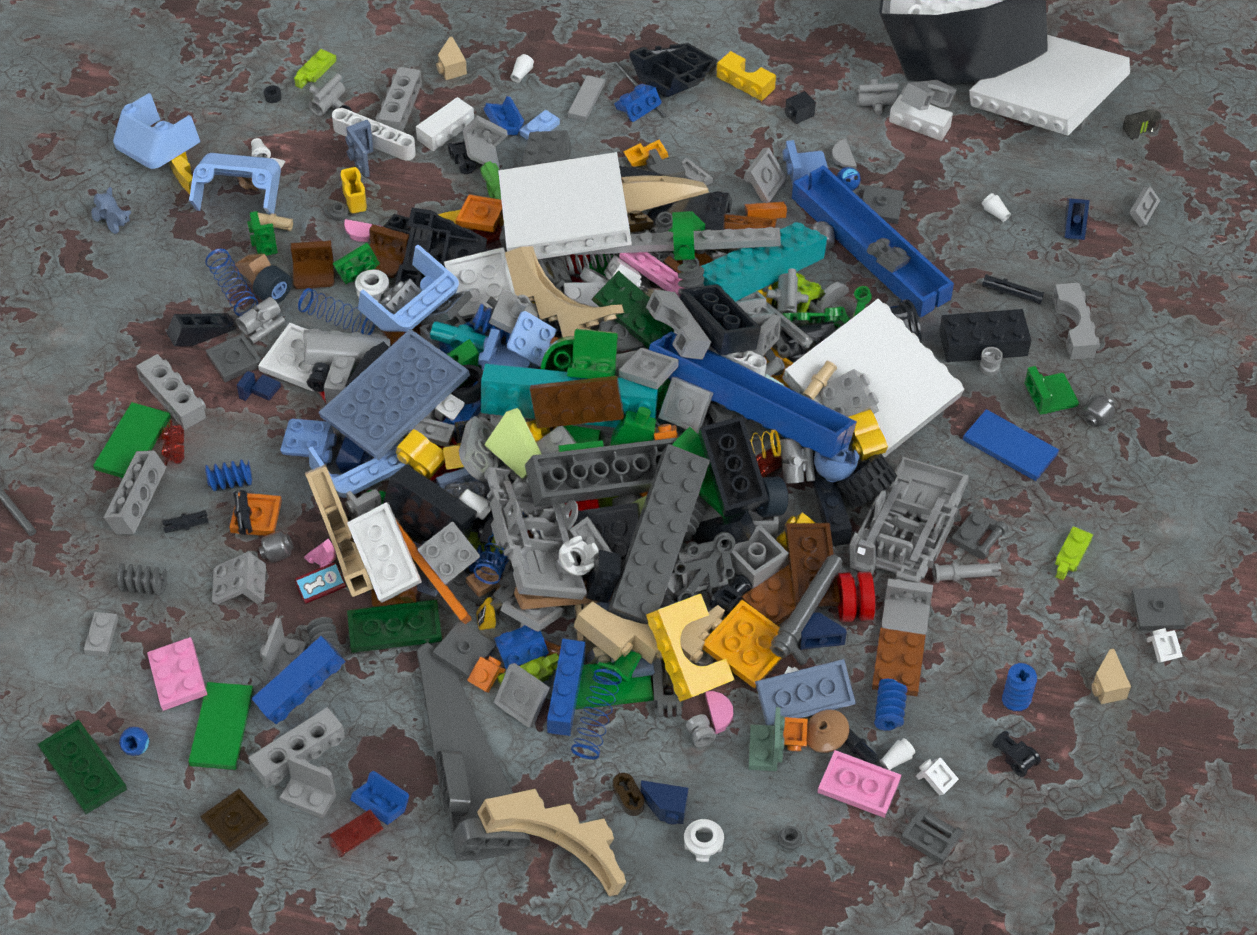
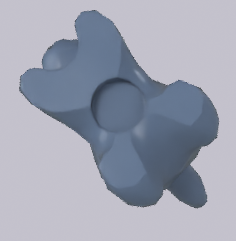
M109 187L106 193L94 195L93 199L96 207L92 208L93 219L97 222L105 219L110 231L117 234L119 226H124L130 221L129 215L131 211H123L118 207L112 195V187Z

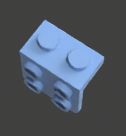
M523 311L519 314L508 340L507 348L531 362L529 368L541 367L544 353L551 345L550 342L557 329L527 311Z

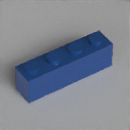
M320 636L260 690L252 700L269 720L277 724L286 719L296 706L302 704L310 693L320 688L323 682L331 674L336 673L346 661L329 641Z
M562 639L547 717V733L571 736L585 660V642Z

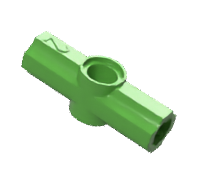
M486 162L480 168V172L486 182L489 196L501 200L499 168L496 163Z

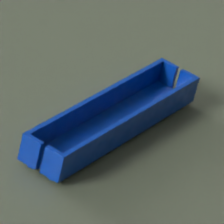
M824 165L810 172V177L806 174L793 182L792 199L817 222H827L832 226L834 238L901 300L909 299L920 318L933 311L935 306L938 308L951 300L954 283ZM887 238L890 241L889 246L891 248H902L911 259L907 265L891 273L876 262V257L867 253V248L878 239Z
M672 331L650 344V351L678 359L679 366L668 377L670 381L672 377H677L713 392L711 401L723 405L728 410L742 414L746 419L762 424L766 429H775L784 438L792 439L801 446L818 452L823 457L832 458L850 444L857 421L709 349L706 351L703 359L681 357L672 345L677 336Z

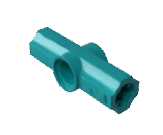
M438 321L433 323L430 332V339L450 344L453 349L470 339L479 353L484 351V340L486 337H489L475 333L473 328L468 325L462 324L455 327Z

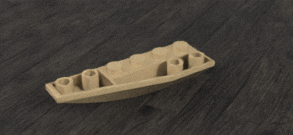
M648 175L621 178L627 214H630L631 211H643L709 193L704 182L685 178Z

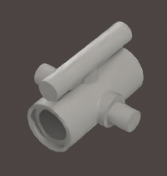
M336 73L323 88H317L314 85L310 87L309 92L314 94V98L308 105L311 112L315 115L323 116L330 107L340 108V106L345 105L339 101V98L345 92V87L340 82L342 79L340 74Z
M872 79L869 85H859V89L856 91L857 106H872L876 114H882V107L884 105H893L897 99V83L878 84L877 79Z
M789 269L788 273L781 274L778 277V289H768L766 297L774 298L775 301H778L777 310L781 314L797 313V304L808 302V295L797 291L798 277L796 276V269Z
M268 297L255 306L254 309L237 318L236 323L245 335L250 334L254 330L256 331V333L248 337L249 342L254 344L285 323V319L279 316L272 320L273 317L281 313L277 302L272 297Z
M781 439L783 481L785 483L804 482V470H806V481H815L813 450L805 447L801 449V445L792 439Z

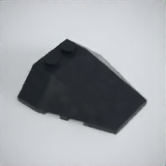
M689 43L669 45V48L661 49V46H655L653 50L641 47L629 53L638 79L646 85L655 87L661 95L666 97L699 85L717 63L716 58Z
M720 191L706 193L652 209L650 219L653 221L654 227H656L655 219L661 212L672 214V212L693 211L705 223V230H725L724 220L726 213L731 212L732 198L729 193Z
M412 207L408 222L410 234L403 265L399 264L395 284H398L400 281L404 283L411 279L419 288L421 280L426 277L412 265L415 246L417 245L421 246L445 267V261L485 252L487 239L465 227L463 228L449 219L439 216L432 210Z

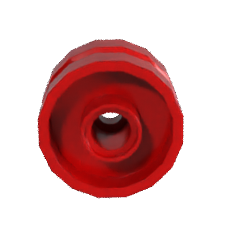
M870 571L858 572L855 581L850 572L838 573L837 581L840 604L837 608L841 623L853 622L856 617V611L861 621H873L875 616V590L872 573Z

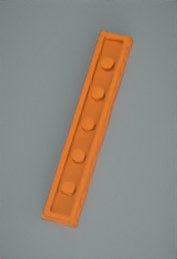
M396 520L412 558L464 624H467L472 620V617L417 550L418 547Z

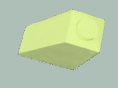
M518 408L505 413L484 444L522 479L527 477L525 469L527 461L532 455L541 454Z

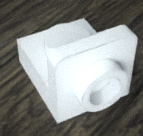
M450 394L435 408L434 417L442 421L446 416L453 421L465 403Z
M1166 628L1153 631V636L1147 638L1148 643H1153L1158 663L1183 657L1175 630L1167 632Z
M941 758L933 761L930 759L926 760L919 767L921 771L916 775L918 780L925 778L939 796L945 794L958 780L957 776Z

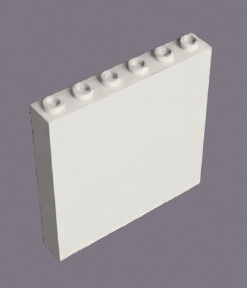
M1047 35L1048 51L998 77L980 80L969 90L971 106L1069 135L1130 74L1129 57Z
M617 152L498 170L507 252L519 247L533 246L537 259L632 245Z
M879 299L785 369L782 377L793 391L802 395L811 383L812 376L819 372L827 360L837 366V370L834 371L827 383L852 369L862 374L865 373L870 381L868 387L871 392H874L879 401L877 404L879 411L874 415L888 445L886 453L882 454L884 457L958 400L964 391L962 383L948 372L947 367L934 357L932 351L925 348L919 342V338L905 327L904 322L891 312L889 306L882 303ZM818 393L814 401L824 405ZM851 440L850 444L848 445V450L853 452V441Z

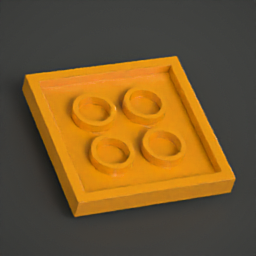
M741 600L706 638L702 650L717 661L726 658L730 670L755 689V681L763 680L782 659L776 656L770 649L772 646L771 641L774 636L778 635L780 627L748 603Z

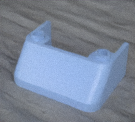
M148 93L135 102L124 106L120 114L113 143L120 152L150 169H155L200 143V139L190 115L175 124L166 121L156 123L160 120L153 98Z
M209 153L204 156L194 169L189 201L196 211H200L204 184L209 183L213 179L214 174L252 178L256 188L266 190L263 208L270 215L275 211L281 172L280 165L271 158Z
M419 245L415 246L412 265L426 276L420 282V290L422 292L397 313L389 312L364 289L360 291L358 310L383 331L407 332L409 329L412 330L458 290V279Z
M402 438L380 460L374 458L342 475L330 474L338 496L347 498L346 493L348 491H351L354 495L394 475L405 465L410 467L411 465L400 462L396 454L397 446L404 439ZM308 448L311 469L324 465L314 448Z

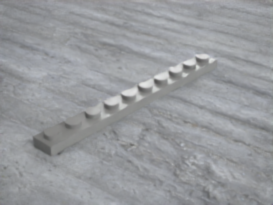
M780 228L694 231L695 250L781 246ZM673 232L630 234L632 245L575 253V255L674 251Z

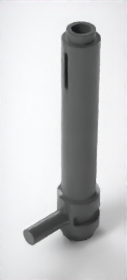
M831 555L826 558L787 622L781 625L778 635L774 636L770 649L776 656L785 658L787 655L792 654L800 665L807 663V658L796 645L802 636L801 632L842 568V559L837 555Z

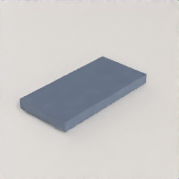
M844 659L755 681L765 723L770 726L774 725L776 707H781L780 716L803 718L815 715L823 710H835L856 704Z

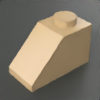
M450 37L438 54L439 63H436L439 74H442L445 80L467 74L466 60L453 37Z
M1110 649L1096 673L1094 683H1092L1093 694L1098 696L1101 704L1127 699L1131 688L1114 649Z

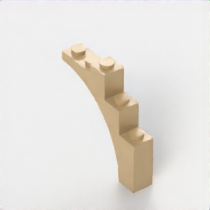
M533 246L519 247L505 252L515 295H526L531 303L535 302L540 320L548 319L549 322L559 321L563 337L574 336V331L577 328L591 330L590 327L599 325L600 320L604 319V322L617 319L616 315L624 313L622 304L592 307L567 297L545 275L537 260Z
M326 464L305 472L352 597L373 589L372 582L357 546L354 542L350 541L351 532L347 524L349 520Z
M593 601L578 614L574 628L615 661L621 655L626 656L631 649L640 653L642 658L650 664L657 658L659 660L663 658L648 624L623 619L606 611ZM718 605L708 612V616L688 623L682 630L680 637L681 649L691 663L699 661L703 655L701 650L704 646V641L710 635L709 633L715 630L723 621L721 618L725 610Z
M536 789L485 799L477 812L486 833L511 831L532 834L552 841L573 853L600 880L609 897L618 895L626 883L624 873L620 870L615 860V855L609 848L614 837L605 819L580 824L578 816L570 804L545 809L544 802L539 797Z

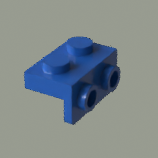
M640 84L631 93L622 95L619 98L620 100L614 104L617 110L626 112L629 120L634 122L659 106L662 102L655 87Z
M506 96L503 104L486 103L484 111L490 122L506 129L508 135H518L519 129L523 126L524 119L511 97Z
M526 625L494 638L506 669H508L510 664L515 663L519 666L549 653L541 631L537 632Z
M372 771L369 773L367 783L354 791L350 800L388 825L405 813L409 794L380 774Z

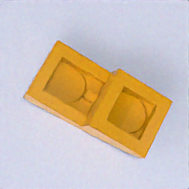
M660 139L645 147L639 143L623 151L632 167L647 165L646 160L649 158V150L656 149L662 160L669 157Z

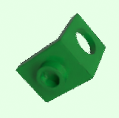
M630 651L626 656L621 655L616 660L614 666L599 662L598 666L601 669L616 672L621 676L622 681L629 682L642 655ZM607 673L611 678L620 680L618 677Z

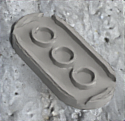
M475 416L466 423L459 456L469 474L479 481L487 482L488 480L484 476L485 471L488 467L498 468L500 460L484 445L496 427L486 418H477Z

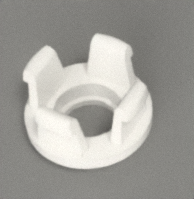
M367 270L359 274L355 281L358 297L360 296V291L364 289L376 301L381 300V294L389 289L387 275L379 270Z
M576 536L566 541L559 550V561L562 567L568 573L575 576L584 575L595 567L594 557L598 553L596 544L591 543L587 545L581 541V536ZM571 551L577 552L580 555L581 564L579 566L573 565L575 561Z
M700 819L692 822L686 828L684 833L685 850L695 854L696 861L709 862L711 855L722 851L724 833L717 823L707 819ZM696 831L698 833L712 832L713 838L709 842L703 843L697 840L695 834Z

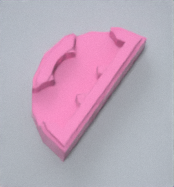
M345 219V231L350 235L351 239L358 242L369 241V229L372 224Z
M327 539L304 557L309 563L313 564L315 562L321 568L333 563L336 559V552L330 540Z
M706 691L705 697L715 734L725 731L726 727L733 720V706L730 700L723 694L715 691Z

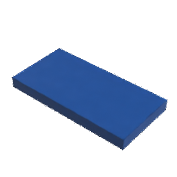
M987 409L963 436V441L1034 481H1037L1059 452V449Z

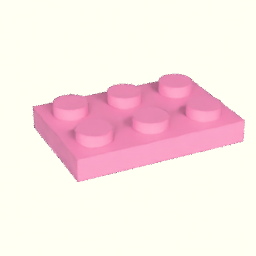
M191 637L147 652L160 706L163 711L208 695Z
M835 750L818 787V793L885 818L901 780V774Z

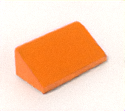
M784 202L745 204L746 216L778 219L786 218L787 207Z

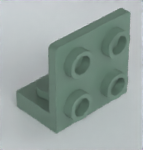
M776 707L774 726L750 724L748 770L777 771L778 762L782 763L785 716H780L781 707Z

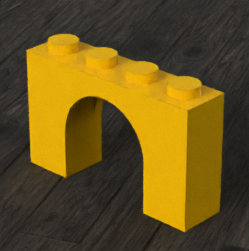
M701 594L646 614L648 625L654 634L657 648L661 652L666 671L670 675L674 692L678 696L679 701L692 698L734 680L726 658L706 666H697L685 657L681 649L680 637L684 627L692 621L709 615Z

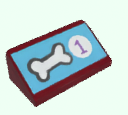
M336 562L295 579L296 588L305 604L346 587Z

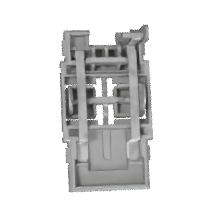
M901 457L895 469L897 474L895 481L876 497L859 533L855 532L850 543V568L861 572L870 571L872 574L875 568L884 569L896 573V579L918 583L921 582V579H924L928 568H933L934 561H936L950 532L954 518L957 517L958 508L956 507H958L969 476ZM911 514L909 519L905 518L903 515ZM916 516L920 517V520L926 521V524L922 522L918 523L914 521V519L916 518ZM900 529H903L900 539L896 538ZM908 532L914 533L911 542L904 540Z
M488 467L484 476L488 480L491 490L487 495L488 499L491 500L489 504L494 517L491 527L496 545L506 548L503 551L504 555L508 556V559L511 560L518 593L582 600L587 594L582 576L568 573L559 561L561 546L574 537L570 529L578 516L576 501L569 500L566 505L561 503L535 507L528 478L523 483L521 478L517 477L514 483L511 484L508 478V474L511 472L509 469ZM524 512V515L528 516V518L523 519L522 513ZM527 530L531 531L533 539L529 538ZM571 551V555L575 561L573 565L579 566L577 559L580 557V555L577 552Z

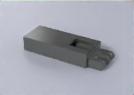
M657 658L654 661L655 673L652 675L654 708H658V717H663V709H667V716L672 717V708H676L677 716H682L681 707H683V701H679L675 692L674 695H671V689L665 690V695H663V688L673 687L674 691V686L669 673L666 671L663 658L661 660Z

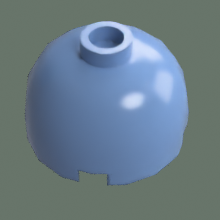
M847 445L832 458L823 457L818 452H815L814 465L817 472L829 482L847 479L854 473L857 467L859 455L855 449L852 452L848 450L849 446Z

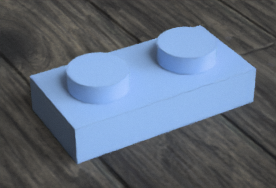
M544 110L519 129L520 136L528 140L530 132L551 131L560 124V119L549 111Z

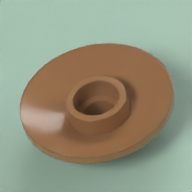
M836 710L820 711L813 715L807 723L806 741L808 746L816 752L828 753L838 749L844 744L849 735L848 720L842 713Z

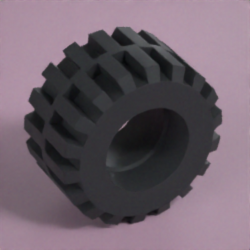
M876 454L858 464L851 476L839 482L838 488L853 507H859L880 495L882 490L885 491L891 486L897 474L882 454Z

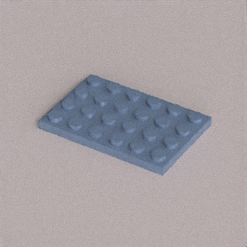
M409 329L321 409L319 415L375 459L380 460L470 376V373L465 367Z

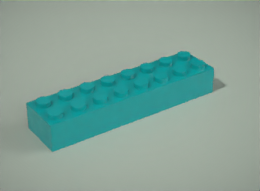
M795 222L780 229L781 246L740 248L702 265L701 267L704 268L703 284L704 286L718 284L736 302L777 282L778 277L781 274L788 273L789 269H796L797 272L824 259L827 237L820 234L817 230L809 229L802 223Z
M485 364L481 379V413L504 416L507 411L518 408L523 418L535 419L530 393L531 385L587 378L569 377L567 372ZM618 378L624 414L626 411L637 413L639 407H646L651 411L650 417L656 418L658 389L624 378ZM620 420L585 424L616 428Z

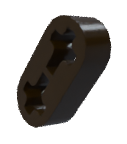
M628 773L617 774L613 778V791L624 812L630 816L641 814L644 810V798L636 782ZM620 782L627 784V791H625L622 785L619 786ZM630 797L634 803H638L637 807H634L632 804L630 805Z

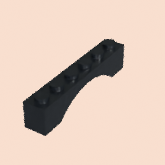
M813 450V462H814V456H815V452H816V451H814V450ZM814 465L815 481H812L817 497L822 523H830L833 546L850 544L852 527L837 482L827 481L817 472Z

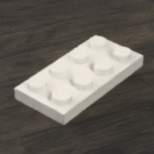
M387 502L347 522L380 602H384L422 582L391 507Z

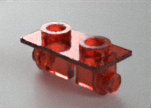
M170 419L167 427L163 428L161 436L162 440H165L161 452L162 457H165V466H167L169 460L174 461L176 464L182 463V460H184V429L181 425L172 426V420Z

